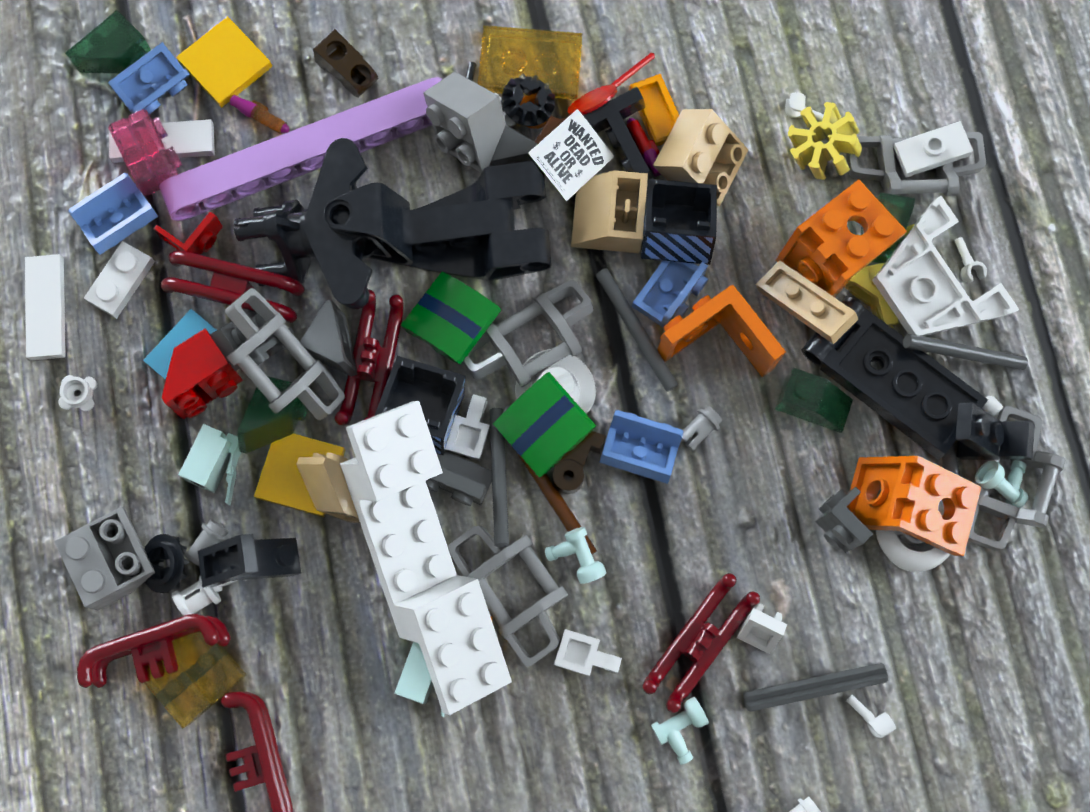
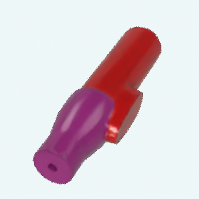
M632 117L628 118L626 126L645 163L652 171L654 177L661 175L653 166L660 153L654 140H648L638 120Z

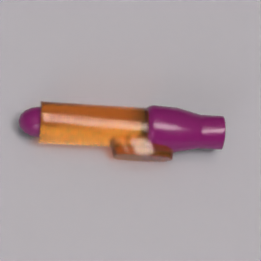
M233 95L230 99L229 104L237 108L245 116L260 122L279 134H285L290 131L287 122L269 113L268 108L262 103L255 100H245L236 95Z

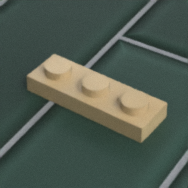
M780 260L756 283L760 293L832 344L858 320L854 310Z

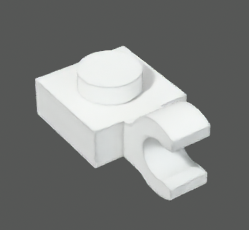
M473 394L466 418L455 415L445 447L446 451L480 461L490 430V425L481 423L488 403L486 401L487 398Z
M565 629L554 665L590 676L593 666L618 674L622 658L597 651L600 643L599 639Z

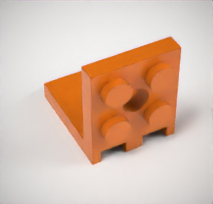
M858 179L800 224L776 258V261L780 260L833 297H836L854 275L901 239L907 230ZM847 222H858L863 227L864 234L855 235L851 233L847 227Z
M733 284L712 299L709 295L700 299L692 307L694 312L684 319L681 315H678L663 327L665 332L660 336L661 341L657 349L664 362H666L718 324H721L762 378L776 367L786 353Z
M920 456L859 457L850 490L857 487L861 493L846 507L869 530L901 531L951 555L964 556L981 486ZM941 500L944 504L943 516L938 511V506Z

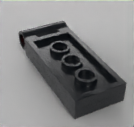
M844 297L841 302L856 312L858 320L834 344L815 332L801 349L803 355L809 361L819 366L820 370L940 460L956 441L958 403H974L983 408L988 399L924 351L905 348L903 346L904 337L868 311L854 298ZM871 362H877V363H879L880 366H881V369H879V370L874 369V368L871 366L870 363H871Z

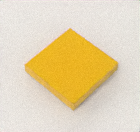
M228 16L176 57L183 68H186L196 82L221 108L230 102L233 95L237 96L273 67L271 61Z
M276 429L254 497L325 517V513L316 511L296 463L299 457H312L313 453L325 456L327 453H333L344 457L345 448Z

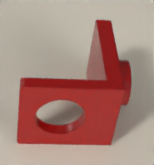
M209 212L185 243L158 225L154 227V230L164 242L174 249L201 255L213 247L217 239L216 235L223 226L217 216Z

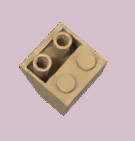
M682 109L653 166L667 181L717 185V206H720L748 149L713 109Z
M613 170L595 175L576 192L571 247L639 253L643 240L648 173Z
M313 453L312 457H299L296 465L316 511L346 522L360 523L340 463L348 461V459L333 453H327L326 456Z

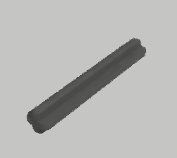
M877 663L747 691L743 693V699L747 711H757L886 683L888 681V674L885 665Z

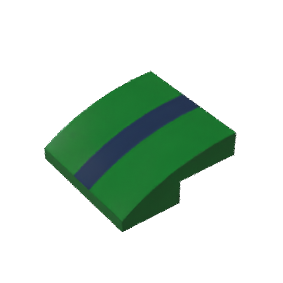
M442 271L402 322L401 326L407 333L429 344L437 353L461 365L501 312V308L473 288Z
M550 372L545 373L493 423L539 478L547 474L596 427V424Z

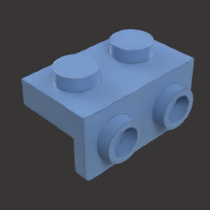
M161 42L110 80L108 84L134 117L140 113L147 117L161 106L158 99L166 93L173 97L188 86L185 79L189 77L190 73L186 68L183 69L164 43Z
M123 173L68 210L99 255L116 246L120 241L138 229L145 227L149 222L158 217L128 173Z
M662 261L633 301L632 307L661 327H664L678 315L683 317L689 308L685 304L691 294L698 296L708 281V278L704 276L708 265L704 262L697 266L694 263Z
M615 410L599 463L668 484L684 431L666 423H659L639 417L633 413Z

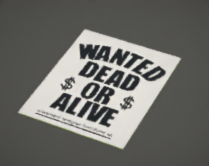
M578 109L528 153L566 201L614 157Z

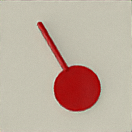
M648 54L610 85L596 88L578 98L569 106L567 110L569 116L577 109L584 115L606 104L616 95L617 87L655 58V54Z

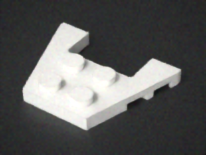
M942 196L935 199L872 280L907 333L922 337L1008 316L1019 310L1002 283L972 301L933 245L932 239L959 221Z

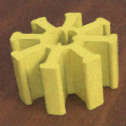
M831 102L824 103L825 112L820 122H817L811 107L808 106L800 112L806 126L810 128L809 130L795 128L794 125H791L788 131V136L796 148H792L790 152L800 169L804 170L808 164L813 176L816 179L822 180L826 179L824 173L827 162L833 160V164L840 176L850 170L844 156L839 155L840 152L855 154L856 157H859L862 151V146L856 135L859 134V129L854 117L849 111L845 113L844 117H841L836 104ZM826 138L829 142L823 144L821 141Z

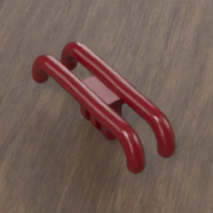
M180 250L172 251L169 254L170 263L175 267L185 265L213 272L210 286L174 277H167L161 281V288L166 293L178 292L231 305L250 288L255 289L249 281L282 289L292 293L294 296H301L305 291L302 283L284 275ZM266 300L283 316L286 322L293 323L296 321L297 313L292 308ZM244 302L241 305L243 309L255 311L248 303Z
M368 289L370 297L368 303L362 308L353 349L358 375L347 376L344 389L345 398L341 403L339 412L334 416L335 422L340 426H346L351 421L361 380L375 382L368 415L364 420L375 416L392 371L403 319L404 303L402 297L398 294L392 295L389 299V318L383 346L381 347L377 339L370 337L376 312V295L372 290Z
M731 573L725 574L716 583L643 682V691L646 694H654L659 684L682 654L694 662L666 702V708L670 713L680 711L683 702L744 619L760 602V595L757 592L751 591L741 599L719 629L709 622L705 624L726 594L736 585L737 579Z
M200 614L185 615L90 648L80 658L77 666V680L83 688H88L92 683L95 687L101 688L107 683L106 669L109 663L132 654L137 678L140 683H145L151 679L148 666H150L151 674L155 679L164 676L162 661L168 674L178 672L173 640L201 632L207 645L214 646L218 644L221 647H225L230 642V634L226 625L216 617Z
M247 691L224 694L221 703L225 708L242 707L247 711L256 744L225 754L227 762H233L240 758L243 760L244 765L229 769L231 777L245 772L247 780H240L233 784L234 792L265 783L272 812H293V805L273 726L265 702L258 695Z

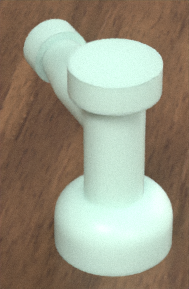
M995 460L984 463L976 472V483L984 489L994 488L1006 498L1007 504L1021 508L1028 500V494L1020 488L1022 477L1027 467L1025 462L1014 460L1007 480L1004 478V468Z
M585 527L567 532L564 535L566 538L565 542L545 548V555L548 561L576 553L581 566L577 570V578L580 584L597 580L607 573L603 563L594 561L584 537L587 535Z
M694 696L685 702L683 712L661 724L655 722L651 724V727L661 745L669 742L671 748L677 754L680 765L691 761L693 756L690 750H687L680 730L691 724L700 728L708 724L709 721Z

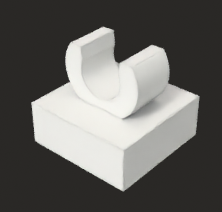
M760 603L756 609H752L742 624L737 638L771 654L783 637L787 624L781 622L782 614L779 612L776 613L774 618L763 613L764 605Z

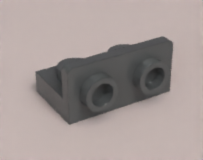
M251 310L246 312L258 328H261L266 323L257 312ZM232 321L210 334L225 357L247 340ZM291 327L288 328L292 334L295 333ZM272 334L254 349L249 356L259 365L285 348V346ZM228 360L234 371L240 368L237 364L233 366L232 363Z

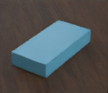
M190 309L143 361L166 380L173 349L204 328L210 334L215 332L216 329L194 310Z

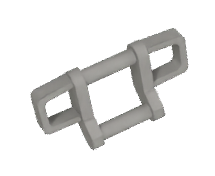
M980 132L966 133L970 144L973 146L975 164L953 168L951 162L936 167L937 179L901 181L895 170V151L893 147L895 143L909 138H892L891 135L857 136L862 147H877L879 170L859 167L856 163L855 154L846 153L847 164L850 168L848 174L852 178L880 181L887 198H899L901 194L944 193L945 196H956L960 187L958 177L979 173L986 165L983 135Z
M570 280L546 293H542L534 298V303L496 325L492 323L464 359L463 364L476 380L507 364L521 387L531 382V377L568 355L573 357L582 352V348L570 326L593 312L594 308L589 296L575 280ZM571 295H575L582 302L563 315L553 305ZM542 314L559 335L562 343L523 366L504 336ZM490 341L498 353L479 364H473L469 355Z
M250 288L225 309L226 315L247 338L243 344L226 358L233 366L237 364L269 400L270 404L268 406L275 414L298 397L317 420H322L331 414L344 400L345 395L324 364L319 359L315 361L284 324L286 320L255 289ZM244 302L248 303L266 321L261 328H258L243 311L241 305ZM272 334L279 339L305 370L282 393L249 356L254 349ZM315 379L329 397V403L326 406L308 387Z
M1011 406L1001 409L998 412L997 419L1006 421L1007 417H1011L1019 421H1031L1035 424L1033 459L1020 461L1025 462L1029 467L1041 468L1043 471L1031 509L1018 508L989 497L991 489L981 487L968 541L994 551L1003 549L1006 546L1015 523L1040 528L1046 527L1049 519L1046 512L1058 471L1063 470L1066 461L1064 457L1037 451L1042 419L1039 416ZM978 510L1005 519L997 541L977 535L974 532Z
M474 526L448 545L450 556L463 576L478 579L487 608L500 627L498 632L503 639L509 642L525 666H532L560 646V637L545 611L567 597L568 593L563 586L558 587L531 548L533 543L528 535L502 549L494 546V538L483 526ZM475 535H479L495 555L471 571L460 554L459 548ZM520 555L547 596L512 619L485 578L508 561ZM538 617L550 638V644L536 655L530 656L514 633Z

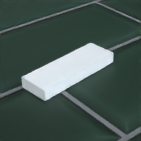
M211 119L109 127V158L113 163L215 156L214 124Z
M60 254L25 257L26 358L30 361L66 358L64 258Z

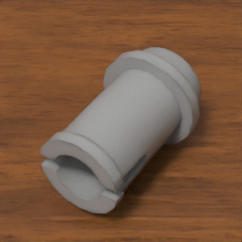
M707 406L704 410L700 408L697 411L699 415L683 430L684 433L681 441H685L684 445L691 451H694L713 430L718 431L720 429L719 424L723 420L710 406Z
M212 519L207 524H202V532L188 552L184 554L188 560L198 566L199 550L227 540L225 536L229 531Z

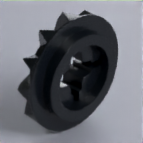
M522 73L518 78H511L503 89L501 102L505 113L513 121L524 126H536L547 121L552 115L555 108V94L550 90L549 82H542L538 79L537 75L529 77ZM523 93L527 96L536 93L535 104L529 101L520 106L524 97Z
M169 534L156 535L144 548L155 571L145 583L154 592L169 593L171 590L179 589L180 580L187 578V574L184 571V566L190 563V561L184 558L187 547L180 545L179 537L170 536ZM170 559V567L164 568V566H159V563Z

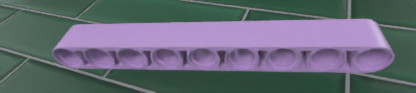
M435 77L424 80L164 180L159 188L171 219L175 221L190 219L320 169L328 147L337 139L347 138L352 140L361 153L433 125L426 114L427 104L423 93L440 82L442 78Z

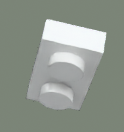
M122 241L84 299L117 319L155 261L152 257Z

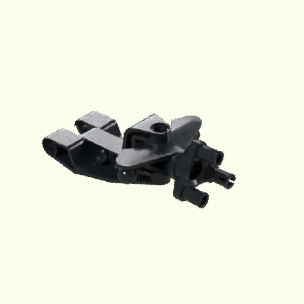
M340 138L332 142L327 149L308 209H304L297 199L284 201L282 205L254 208L253 217L236 218L234 220V225L240 226V228H234L238 241L268 237L269 240L275 241L282 253L284 262L257 264L256 269L284 275L303 284L312 259L317 258L334 298L350 309L358 310L363 308L369 301L370 294L367 286L372 269L362 262V259L365 258L441 273L443 271L449 275L486 281L545 271L552 266L549 231L547 229L528 228L515 230L514 210L520 209V205L538 202L546 198L545 176L535 161L486 167L478 180L471 186L428 205L410 210L409 201L383 183H370L357 188V180L368 168L354 142L347 138Z

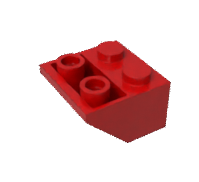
M204 328L173 349L161 398L182 419L186 417L192 418L204 412L207 408L206 404L217 397L224 398L232 394L238 388L237 384L242 382L243 379L237 370L234 371L210 333Z

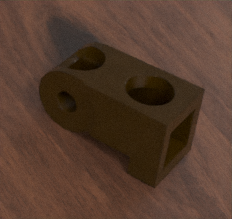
M336 29L313 48L315 62L324 71L327 69L355 97L359 98L379 79L374 69L363 59V56Z
M591 431L555 465L553 483L559 492L573 494L580 490L584 481L583 468L590 450L600 454L605 441V435Z

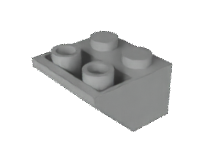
M454 71L423 93L427 104L426 114L433 124L436 134L434 140L438 148L442 152H448L458 158L465 166H471L482 173L484 168L489 167L506 125L499 95Z
M120 507L54 541L86 608L100 610L134 592L155 573L124 507Z

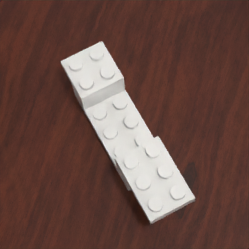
M412 401L346 427L356 457L340 463L399 638L419 643L442 712L451 715L512 681L478 579L456 574L425 481L443 472L420 402Z

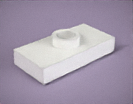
M961 121L897 142L893 147L905 178L971 156L973 152Z

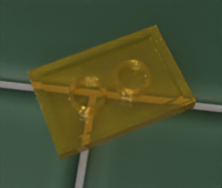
M483 25L478 85L493 93L502 94L503 89L511 78H518L524 73L525 76L529 77L537 75L538 79L544 83L549 82V88L555 94V98L577 100L583 33Z

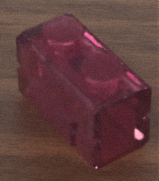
M142 109L129 115L128 118L120 119L109 125V131L137 188L143 195L148 196L160 190L159 186L164 180L180 174L177 168L182 166V162L173 146L167 149L163 138L167 137L168 134L159 117L152 119L148 111Z

